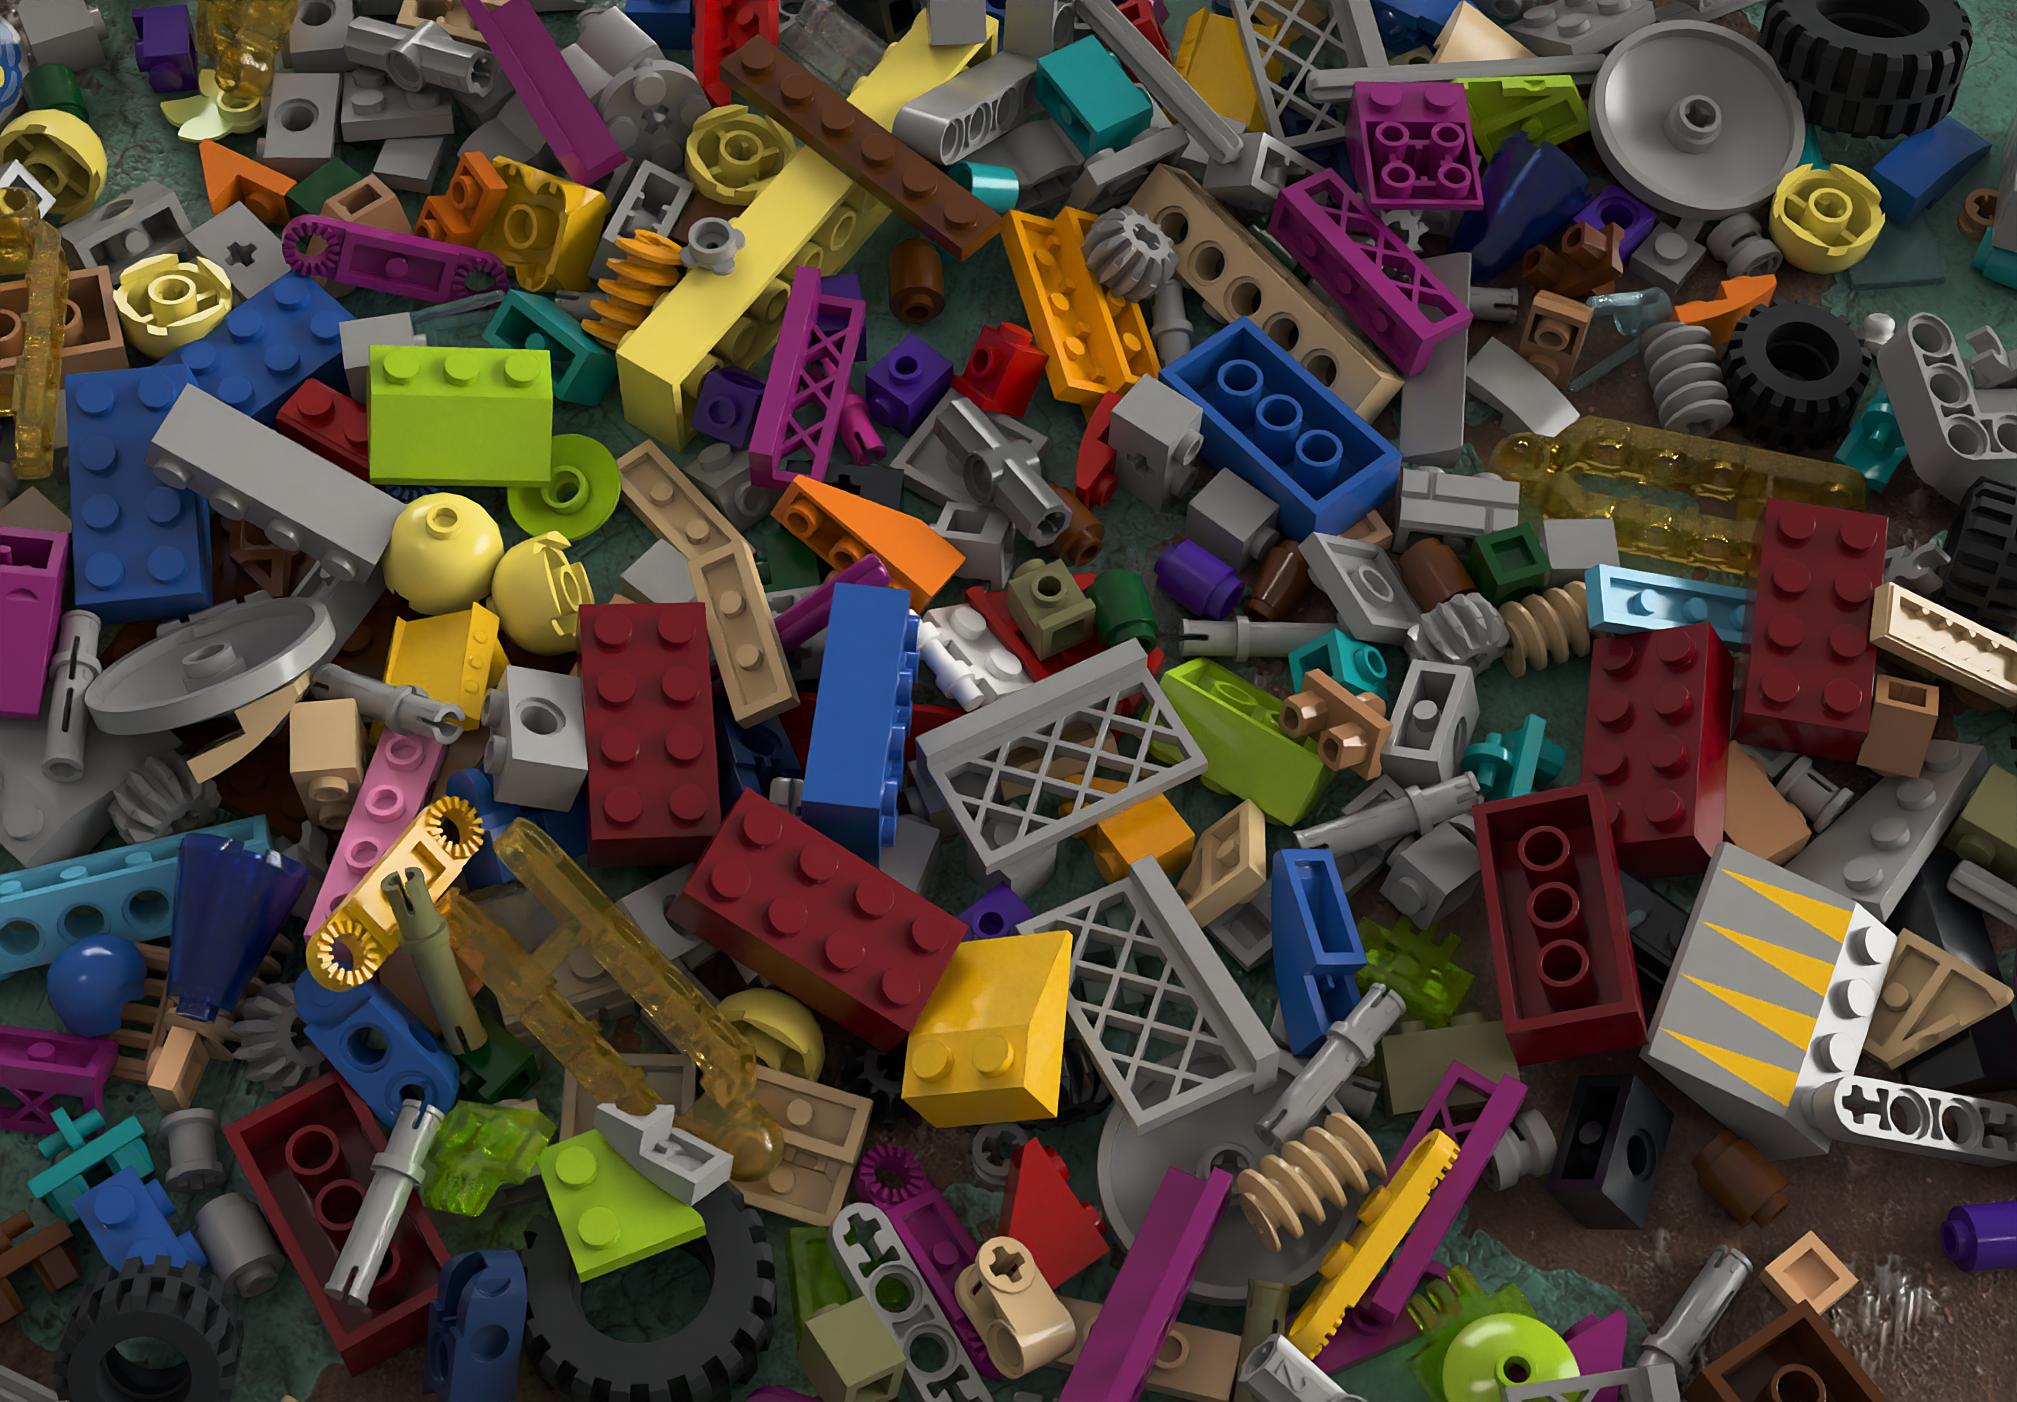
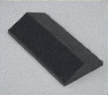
M1931 852L1886 922L1881 923L1897 937L1902 929L1905 928L2004 984L1981 910L1950 893L1947 889L1950 875L1962 859L1959 856ZM2011 1003L1900 1065L1899 1068L1904 1084L1959 1095L2017 1090V1022Z

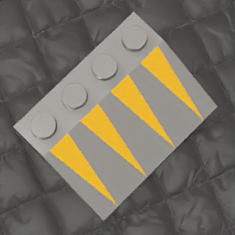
M1727 841L1717 843L1647 1032L1649 1044L1642 1046L1639 1057L1740 1138L1746 1137L1769 1161L1828 1154L1833 1138L1828 1137L1819 1128L1814 1119L1812 1109L1813 1095L1817 1088L1825 1082L1854 1075L1898 937L1856 901Z

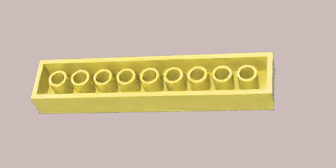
M926 8L923 9L915 18L910 31L899 43L893 42L888 46L878 66L868 76H862L857 80L850 96L846 100L892 134L895 117L902 106L997 54L999 20L986 14L987 44L930 45L928 43ZM806 144L796 147L790 154L783 170L772 182L766 181L760 186L753 202L740 217H734L728 221L733 229L740 230L745 236V246L737 250L733 259L735 262L733 272L725 276H718L713 271L705 270L700 266L688 268L685 277L671 292H664L657 299L651 314L636 330L628 331L620 340L615 356L625 421L674 450L681 452L699 431L690 426L707 373L732 365L751 372L778 342L797 266L820 269L821 277L837 275L889 216L892 210Z

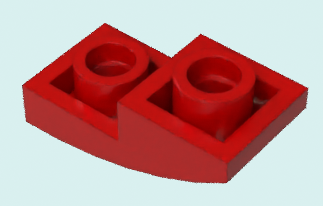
M1109 390L1089 420L1078 452L1074 494L1090 512H1092L1096 505L1104 507L1110 501L1119 482V477L1114 475L1117 450L1108 446L1111 410L1120 402L1122 397Z

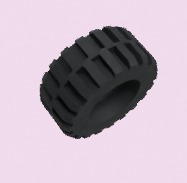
M1768 0L1757 45L1773 57L1785 83L1792 82L1797 91L1796 97L1802 105L1805 125L1811 123L1820 126L1821 131L1836 134V132L1851 134V138L1866 139L1867 136H1879L1882 140L1895 139L1899 134L1903 133L1907 137L1919 134L1925 128L1930 129L1946 117V114L1952 110L1955 104L1973 43L1974 33L1965 9L1960 8L1957 0Z
M726 1181L691 1206L702 1216L706 1227V1235L675 1247L693 1255L706 1267L711 1283L710 1296L698 1316L681 1331L667 1338L647 1343H630L615 1340L600 1333L589 1324L582 1305V1296L589 1280L583 1283L580 1282L549 1197L546 1198L550 1214L547 1218L540 1214L532 1216L523 1232L527 1249L522 1248L516 1252L523 1265L527 1287V1309L522 1340L528 1357L533 1361L538 1377L548 1391L556 1389L562 1402L731 1401L730 1387L736 1381L747 1385L759 1369L757 1355L759 1352L768 1351L774 1334L773 1315L777 1313V1287L771 1244L766 1242L765 1226L755 1209H745L743 1193L730 1181Z

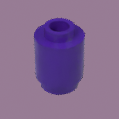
M1189 539L1182 542L1179 546L1174 543L1167 546L1154 566V573L1158 575L1156 588L1201 619L1210 617L1215 621H1223L1237 605L1245 588V583L1236 578L1235 569Z
M2017 1200L1954 1206L1949 1211L1947 1220L1942 1223L1940 1228L1941 1246L1946 1257L1949 1260H1953L1955 1265L1962 1272L1966 1273L2016 1268Z

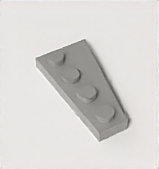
M1931 739L1918 779L1903 775L1898 777L1885 776L1784 868L1856 901L1879 922L1885 923L1988 767L1985 747L1950 740Z

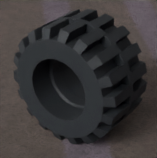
M1784 298L1771 301L1769 308L1761 303L1751 309L1749 316L1743 315L1737 322L1734 331H1732L1719 365L1723 375L1721 383L1726 386L1728 393L1726 402L1731 404L1734 414L1729 422L1732 428L1742 427L1744 429L1742 436L1751 442L1758 438L1766 442L1765 448L1777 450L1779 445L1786 446L1788 452H1801L1804 445H1807L1811 450L1822 448L1827 439L1832 442L1842 434L1844 427L1848 426L1872 372V369L1869 368L1872 361L1870 349L1863 348L1866 339L1860 330L1852 331L1849 328L1851 321L1843 314L1839 317L1834 316L1830 313L1832 308L1820 303L1819 307L1808 305V300L1799 298L1795 299L1794 304H1788ZM1777 369H1784L1795 372L1804 377L1807 381H1799L1789 378L1780 373Z
M1980 476L1968 488L1954 515L1942 548L1951 559L1948 564L1936 567L1935 574L1943 581L1941 588L1931 592L1930 601L1993 632L2008 636L2017 627V486Z
M156 1255L154 1264L144 1265L141 1256L125 1259L122 1272L116 1270L112 1265L98 1272L95 1285L89 1282L84 1285L78 1293L75 1305L71 1306L54 1361L53 1374L58 1375L55 1385L58 1400L69 1402H230L232 1390L235 1388L244 1337L243 1320L237 1319L239 1305L234 1295L222 1297L224 1283L214 1274L206 1280L199 1276L201 1266L187 1260L183 1268L171 1266L172 1256ZM131 1338H157L176 1347L186 1360L169 1368H145L124 1358L115 1345Z

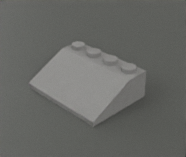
M59 636V640H58V644H57V648H56L55 655L58 653L60 636ZM75 661V669H74V679H75L76 665H77V662H76V661ZM49 676L38 721L0 717V843L27 868L87 855L114 827L113 818L107 809L116 798L113 792L115 787L129 779V770H138L144 766L148 757L153 756L159 759L165 752L172 749L181 755L188 746L170 730L137 735L105 733L96 727L89 712L83 776L73 782H57L48 779L43 775L41 766L45 756L48 718L54 682L51 681ZM71 710L69 711L67 731H68V729H69V721H70V713H71Z

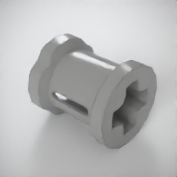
M1803 755L1786 772L1775 788L1786 801L1793 803L1805 817L1812 821V828L1821 834L1843 812L1853 798L1854 793L1846 787L1843 789L1838 788L1813 769V760Z
M191 1108L171 1113L160 1121V1135L168 1141L171 1169L165 1175V1183L168 1190L181 1194H195L212 1190L216 1186L225 1183L227 1170L223 1163L218 1162L215 1133L221 1127L220 1116L217 1112L211 1109Z

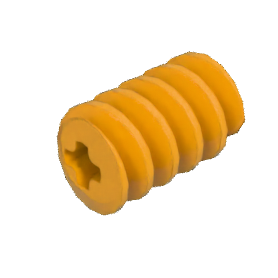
M634 229L633 231L636 233L634 239L616 238L614 244L627 254L626 259L608 258L606 265L619 276L617 280L600 278L597 284L610 295L608 301L591 299L589 306L602 317L600 321L583 319L580 325L598 343L616 351L622 337L628 331L636 330L651 314L657 299L664 292H669L665 286L676 285L680 277L678 270L673 265L682 264L679 256L682 247L652 231Z

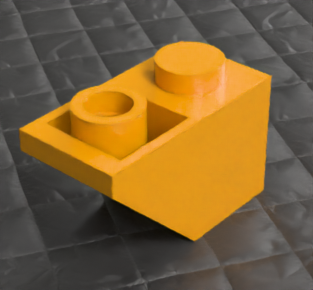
M1073 774L1063 778L1062 781L1081 785L1084 775ZM1093 777L1090 788L1114 794L1127 788L1128 783ZM1163 793L1072 835L1076 839L1082 836L1094 852L1093 858L1097 869L1109 884L1129 877V864L1151 854L1165 875L1169 877L1190 864L1195 840L1194 832ZM1061 796L1060 806L1058 807L1060 819L1072 813L1075 799ZM1085 802L1083 808H1085V807H1087V806H1089V805H1091V804Z

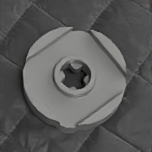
M668 60L650 61L651 66L641 67L635 71L630 66L620 71L606 86L599 103V115L623 154L634 159V166L640 167L645 159L672 172L678 169L685 159L687 138L692 133L693 124L698 117L709 112L712 108L697 77L684 66ZM660 105L666 106L664 110L666 117L656 124H647L648 122L643 115L647 109L656 111Z

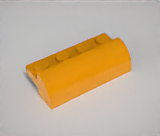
M1065 206L1051 220L1009 209L1001 218L1000 234L1034 334L1035 342L1039 349L1050 356L1046 363L1045 371L1054 398L1060 401L1079 404L1086 422L1089 423L1095 409L1108 390L1123 398L1145 373L1158 380V373L1162 369L1139 303L1134 304L1128 301L1124 295L1118 298L1114 297L1111 289L1105 284H1098L1099 277L1085 266L1088 259L1083 255L1080 248L1086 241V235L1091 230V225L1101 215Z

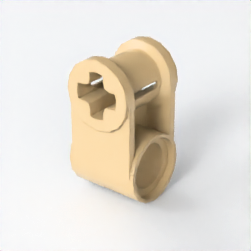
M1004 1236L991 1238L984 1243L978 1251L975 1264L969 1265L960 1273L955 1283V1297L959 1306L967 1314L986 1345L988 1354L999 1372L1007 1378L1017 1379L1072 1352L1076 1346L1077 1339L1074 1321L1069 1311L1057 1299L1046 1282L1029 1250L1017 1240ZM1014 1264H1017V1270L1008 1278L1006 1274ZM981 1281L983 1286L974 1296L973 1289Z

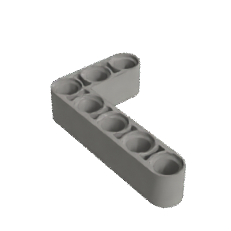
M1006 0L1003 51L902 106L895 117L892 135L927 161L948 166L1044 111L1045 108L1035 97L1037 59L1073 43L1076 0Z
M1924 312L1915 314L1878 350L1877 364L1916 474L1930 486L1942 489L1969 488L1980 476L2017 486V412L1981 413L1950 328L1942 319L1933 314Z

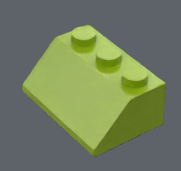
M369 345L366 378L369 484L549 488L553 414L550 350Z
M1200 656L1164 673L1159 687L1208 760L1207 772L1202 773L1199 777L1203 785L1222 795H1232L1233 793L1244 800L1249 798L1265 814V821L1273 825L1283 826L1287 824L1291 827L1309 815L1339 770L1333 771L1320 760L1317 751L1318 743L1311 737L1305 735L1292 739L1279 728L1278 722L1283 705L1282 700L1205 656ZM1150 704L1141 719L1142 722L1148 723L1153 709ZM1158 719L1157 726L1164 727L1160 719ZM1151 740L1148 751L1159 760L1172 765L1186 760L1177 746Z

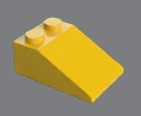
M1068 930L960 942L908 1036L901 1098L935 1128L1057 1118L1073 935Z

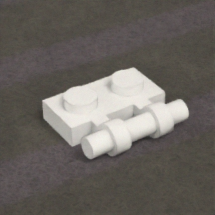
M968 603L927 610L921 619L918 643L920 660H924L936 674L935 684L948 699L955 698L966 712L973 711L980 705L982 707L1034 684L1033 680L1022 669L1018 658L1007 651L987 627L985 619L972 609ZM910 609V615H917L913 609Z

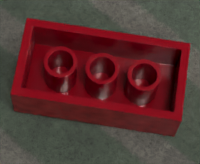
M1767 498L1753 530L1730 742L1736 740L1738 744L1853 762L1867 738L1870 728L1877 646L1869 641L1875 588L1883 585L1889 516Z
M705 602L579 604L575 642L577 677H580L588 762V772L583 781L588 868L679 865L691 862L696 864L721 824Z
M1710 622L1594 639L1580 784L1599 781L1610 817L1619 870L1622 867L1640 880L1704 874L1708 869L1716 844L1723 842L1735 660Z
M1599 781L1472 805L1504 1030L1518 1067L1648 1045L1649 1040L1610 817Z
M748 787L724 817L665 914L667 918L886 1054L911 1033L969 927Z
M334 1069L222 1128L241 1168L352 1378L426 1338L430 1300L437 1299L438 1277L444 1263L450 1260L451 1256L414 1189L410 1193L406 1207L368 1295L367 1305L365 1307H356L347 1304L350 1298L348 1293L356 1275L351 1277L341 1302L328 1296L323 1291L325 1284L330 1280L361 1208L363 1199L375 1175L370 1169L376 1153H384L388 1144L365 1101L338 1070Z

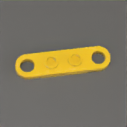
M447 796L425 807L313 934L306 948V962L311 975L321 986L334 992H346L365 983L373 977L372 974L399 946L397 932L399 926L389 901L380 886L381 881L387 875L398 871L405 887L407 878L404 868H421L425 877V884L434 904L462 871L461 868L479 850L478 847L484 841L481 839V836L484 835L485 829L479 828L478 825L483 823L482 818L475 819L474 814L477 811L475 807L470 808L468 806L469 802L467 800L460 801L457 796H452L451 798ZM442 816L449 818L458 828L460 835L459 844L452 846L453 842H445L447 839L445 835L443 837L440 836V833L443 831L442 828L438 829L437 827L441 825V821L438 819ZM334 940L342 942L351 951L354 962L352 971L344 972L345 969L343 968L337 969V962H331L334 956L329 955V952L332 951V947L329 945L333 944Z
M1435 1129L1419 1142L1386 1188L1383 1185H1379L1366 1197L1356 1214V1217L1362 1222L1348 1242L1344 1239L1339 1240L1321 1261L1318 1272L1323 1275V1278L1284 1334V1337L1310 1361L1321 1352V1344L1326 1347L1329 1343L1325 1335H1335L1337 1332L1336 1328L1341 1325V1319L1345 1316L1344 1312L1346 1310L1344 1308H1354L1431 1198L1428 1194L1431 1189L1437 1186L1438 1180L1436 1177L1442 1181L1446 1176L1441 1170H1450L1453 1166L1451 1163L1457 1159L1460 1146L1441 1130Z

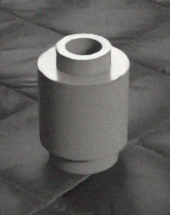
M232 1192L213 1199L198 1211L195 1217L199 1226L196 1238L210 1263L214 1275L224 1283V1293H240L245 1298L253 1297L265 1292L278 1281V1273L284 1267L286 1259L257 1203L249 1202L246 1195L242 1192Z

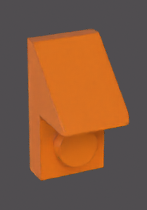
M205 138L199 144V150L213 216L215 217L240 201L259 220L266 223L274 222L286 227L292 218L286 193L297 186V181Z

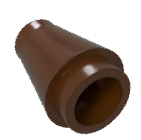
M1283 540L1279 547L1270 548L1249 595L1248 602L1243 608L1244 614L1252 622L1279 621L1315 586L1308 574L1310 566L1298 549L1300 543L1293 540Z

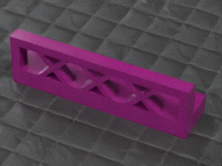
M461 0L552 151L575 183L588 187L628 161L528 0H510L491 13L481 0Z
M1331 167L1279 191L1268 230L1407 378L1426 369L1436 343L1470 327L1474 315ZM1326 190L1340 205V210L1320 206L1311 196ZM1346 228L1367 233L1375 241V247L1353 242L1345 233ZM1381 265L1403 270L1411 279V284L1390 280L1381 271ZM1421 303L1438 307L1447 318L1432 324L1417 308V305Z
M797 266L748 451L751 486L786 491L793 479L800 473L779 470L781 460L801 448L804 449L814 463L811 475H800L824 483L866 314V301L821 294L820 269ZM819 313L850 318L848 327L827 338L816 325ZM812 340H814L816 345L811 347ZM843 347V348H842V352H841V354H840V353L837 351V349ZM827 356L837 368V372L815 384L805 372V367ZM802 385L805 390L799 393L800 386ZM831 392L830 400H828L825 395ZM815 402L825 414V419L803 431L793 418V413ZM788 432H790L793 437L787 440ZM819 439L818 447H816L813 442Z
M0 1025V1086L8 1088L23 1102L17 1108L0 1106V1129L43 1135L54 1134L60 1129L50 1115L51 1112L58 1109L48 1100L53 1094L82 1097L83 1115L96 1107L104 1119L102 1087L118 1061L117 1040L100 1037L86 1038L76 1034ZM69 1115V1117L71 1118L72 1121H74V1120H76L77 1118L81 1117V1116ZM105 1125L86 1136L84 1140L93 1141L101 1136L105 1131Z
M1455 1059L1452 1061L1389 1167L1386 1182L1382 1180L1379 1185H1383L1385 1188L1388 1186L1413 1149L1430 1133L1428 1131L1438 1114L1443 1129L1440 1130L1456 1144H1458L1457 1137L1468 1135L1457 1154V1159L1452 1162L1453 1166L1446 1172V1176L1442 1181L1436 1178L1438 1180L1437 1186L1430 1190L1436 1191L1428 1205L1426 1204L1419 1213L1420 1218L1411 1233L1405 1234L1396 1246V1248L1402 1247L1397 1258L1393 1261L1391 1254L1384 1263L1387 1275L1374 1297L1364 1292L1354 1307L1387 1327L1392 1328L1520 1109L1528 1090L1527 1085L1506 1073L1499 1084ZM1457 1082L1489 1100L1477 1121L1453 1126L1446 1101ZM1360 1219L1357 1221L1346 1242L1350 1240L1362 1221Z
M1171 1165L1169 1166L1057 1402H1138L1231 1202L1233 1174L1214 1166L1208 1181H1205Z

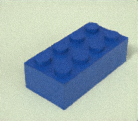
M291 269L225 315L221 323L205 337L182 345L152 367L188 364L202 391L283 435L280 433L276 416L279 409L307 379L314 378L346 397L351 394L344 369L339 322L357 319L311 277Z
M1245 315L1159 371L1158 381L1203 408L1200 434L1203 435L1204 439L1198 454L1216 471L1220 472L1226 467L1280 505L1276 526L1293 541L1301 544L1312 532L1333 536L1343 534L1364 519L1374 509L1377 510L1395 497L1402 453Z
M188 364L65 375L75 602L79 610L96 614L101 620V626L188 617V614L215 606L208 499L187 487L185 489H177L165 484L155 476L153 468L144 464L153 437L187 383L201 389Z
M835 582L801 797L802 821L872 866L880 869L882 847H894L898 822V809H896L897 793L902 792L906 759V756L903 755L905 738L910 736L913 701H911L912 685L917 684L920 660L918 643L921 616L910 615V590Z

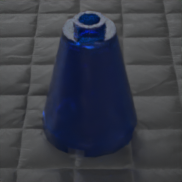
M1523 130L1510 131L1499 142L1480 180L1484 201L1483 211L1465 210L1447 246V254L1458 252L1471 253L1470 284L1475 282L1482 284L1490 283L1522 259L1527 250L1542 244L1569 224L1576 215L1593 201V194L1585 196L1583 189L1589 182L1575 162L1547 140H1544L1539 147L1524 141L1530 132Z
M188 833L185 835L177 852L166 998L178 1003L175 1014L206 1024H215L217 1014L232 1015L307 886L310 870L303 864L269 849H266L264 856L243 849L245 842L232 838L201 833Z

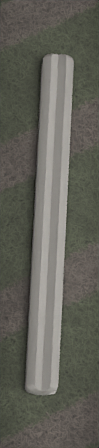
M1076 0L1075 11L1217 164L1224 166L1230 161L1235 163L1241 157L1239 152L1243 147L1241 138L1110 0Z
M1604 54L1313 70L1307 74L1305 92L1306 96L1314 104L1348 102L1351 100L1354 81L1449 83V81L1456 78L1571 75L1576 88L1592 87L1597 73L1606 60V56Z

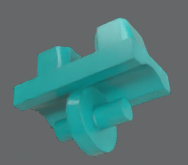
M1882 388L1878 390L1830 464L1831 467L1841 472L1837 480L1839 484L1862 497H1868L1872 490L1882 493L1908 453L1887 391Z
M1530 713L1525 717L1523 728L1517 731L1505 732L1502 735L1494 732L1488 733L1485 743L1472 744L1466 748L1462 759V766L1466 772L1472 771L1481 789L1479 792L1487 793L1485 803L1540 792L1532 788L1533 779L1548 784L1558 777L1563 768L1567 750L1543 737L1547 720Z
M61 1106L50 1113L60 1130L39 1142L37 1146L47 1161L70 1146L74 1153L26 1182V1184L38 1201L44 1202L47 1200L51 1208L68 1225L72 1226L81 1219L72 1206L71 1201L91 1189L83 1178L91 1171L107 1163L115 1175L132 1165L141 1181L156 1172L149 1150L142 1141L148 1135L133 1115L87 1144L84 1138L106 1124L97 1108H93L72 1121Z

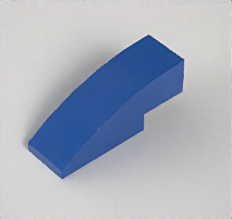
M1946 116L1930 129L1925 128L1919 134L1909 136L1878 162L1869 174L1868 180L1878 189L1882 197L1879 203L1881 211L1905 226L1924 207L1930 210L1990 151L1993 144L1950 116Z
M1280 849L1273 855L1271 886V930L1275 977L1282 1017L1293 1057L1315 1056L1326 1043V1037L1328 1036L1326 1031L1336 1021L1343 1022L1362 1000L1354 974L1365 967L1368 962L1331 850Z

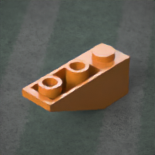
M800 474L793 479L770 513L790 533L798 537L838 573L843 572L867 554L873 553L884 564L891 577V581L886 588L910 590V609H913L918 616L942 591L966 560L962 553L922 520Z

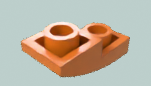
M482 151L463 152L446 195L427 196L413 229L415 236L469 248L475 245L494 218L508 191V186Z
M1774 274L1756 277L1738 276L1731 280L1721 281L1714 301L1704 302L1697 300L1684 305L1674 306L1669 322L1678 321L1688 326H1701L1708 329L1713 339L1711 347L1724 343L1730 339L1732 331H1734L1737 322L1743 315L1749 316L1751 309L1761 303L1768 307L1777 285Z

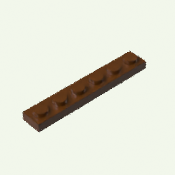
M757 34L719 63V75L724 83L959 262L963 263L1001 231V216L761 35Z

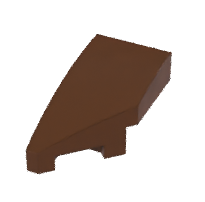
M243 518L241 520L230 519L229 558L232 563L262 590L268 591L273 599L287 597L293 551L274 544L265 535V530Z

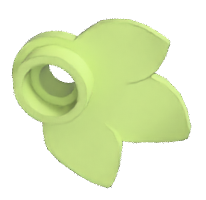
M202 69L199 74L200 95L164 101L160 104L166 119L172 125L180 128L178 138L187 142L201 143L205 138L216 141L232 132L236 134L250 133L263 125V97L260 96L259 91L250 85H246L242 77L224 71Z

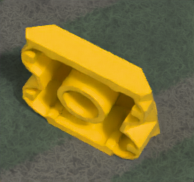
M1206 6L1188 17L1174 64L1175 70L1218 115L1247 123L1246 133H1265L1267 130L1234 18L1210 13ZM1252 23L1254 31L1271 41H1274L1281 30L1278 23L1273 27ZM1286 34L1279 43V46L1289 50L1291 41ZM1259 49L1261 58L1263 59L1266 52ZM1271 56L1265 66L1268 80L1278 85L1283 77L1285 64ZM1162 105L1161 110L1170 123L1178 124L1179 122Z
M498 155L493 159L492 166L508 186V191L494 218L472 248L495 254L504 263L507 275L517 278L520 286L531 292L556 293L558 289L577 292L586 291L593 285L589 279L590 277L587 275L598 248L606 215L613 210L602 192Z
M473 601L472 609L419 620L406 622L397 616L382 682L396 687L413 685L427 692L429 698L458 705L464 712L465 721H458L446 717V721L464 726L463 732L479 729L486 691L499 684L506 665H511L497 638L500 617ZM376 719L372 721L368 742L375 747L379 743L384 727H387L385 722Z

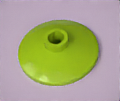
M580 434L552 436L549 488L507 487V503L510 513L520 528L533 538L557 531L568 542L580 540L599 529L615 510L621 493L620 470L610 451L597 440ZM578 491L572 500L562 503L564 496L568 492Z
M1499 1313L1473 1321L1454 1338L1443 1362L1442 1387L1446 1402H1502L1499 1388L1580 1376L1571 1350L1564 1340L1551 1328L1536 1319L1524 1315ZM1509 1363L1522 1366L1526 1371L1527 1380L1522 1383L1510 1381L1504 1374L1503 1366ZM1581 1391L1560 1395L1570 1402H1576ZM1545 1397L1522 1400V1402H1550Z

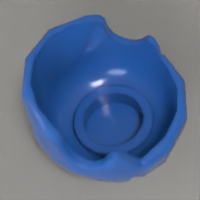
M108 933L92 934L83 937L63 950L48 970L46 985L48 999L70 1033L86 1038L112 1033L122 1026L121 1011L123 1007L131 1000L142 1001L144 999L145 990L143 985L145 984L148 965L133 941Z

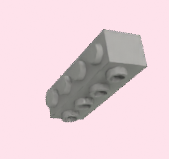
M187 383L153 437L144 464L153 468L155 476L165 484L177 489H185L186 487L209 499V504L221 515L233 520H241L243 518L265 530L264 533L267 538L279 547L290 551L299 549L319 560L321 567L330 575L344 581L355 580L362 585H365L389 543L397 517L408 507V505L190 383Z

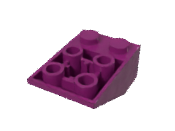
M1354 81L1345 124V136L1350 170L1369 208L1483 211L1484 201L1464 83Z
M0 526V717L39 720L49 680L51 658L55 656L61 632V617L66 612L73 584L69 533Z

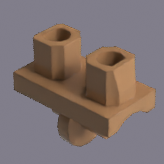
M1320 669L1305 672L1300 694L1284 699L1278 722L1279 728L1292 739L1308 735L1318 743L1317 751L1320 760L1333 771L1349 767L1366 781L1380 776L1382 770L1380 752L1384 743L1391 735L1393 724L1384 718L1386 715L1384 700L1372 692H1363L1354 696Z

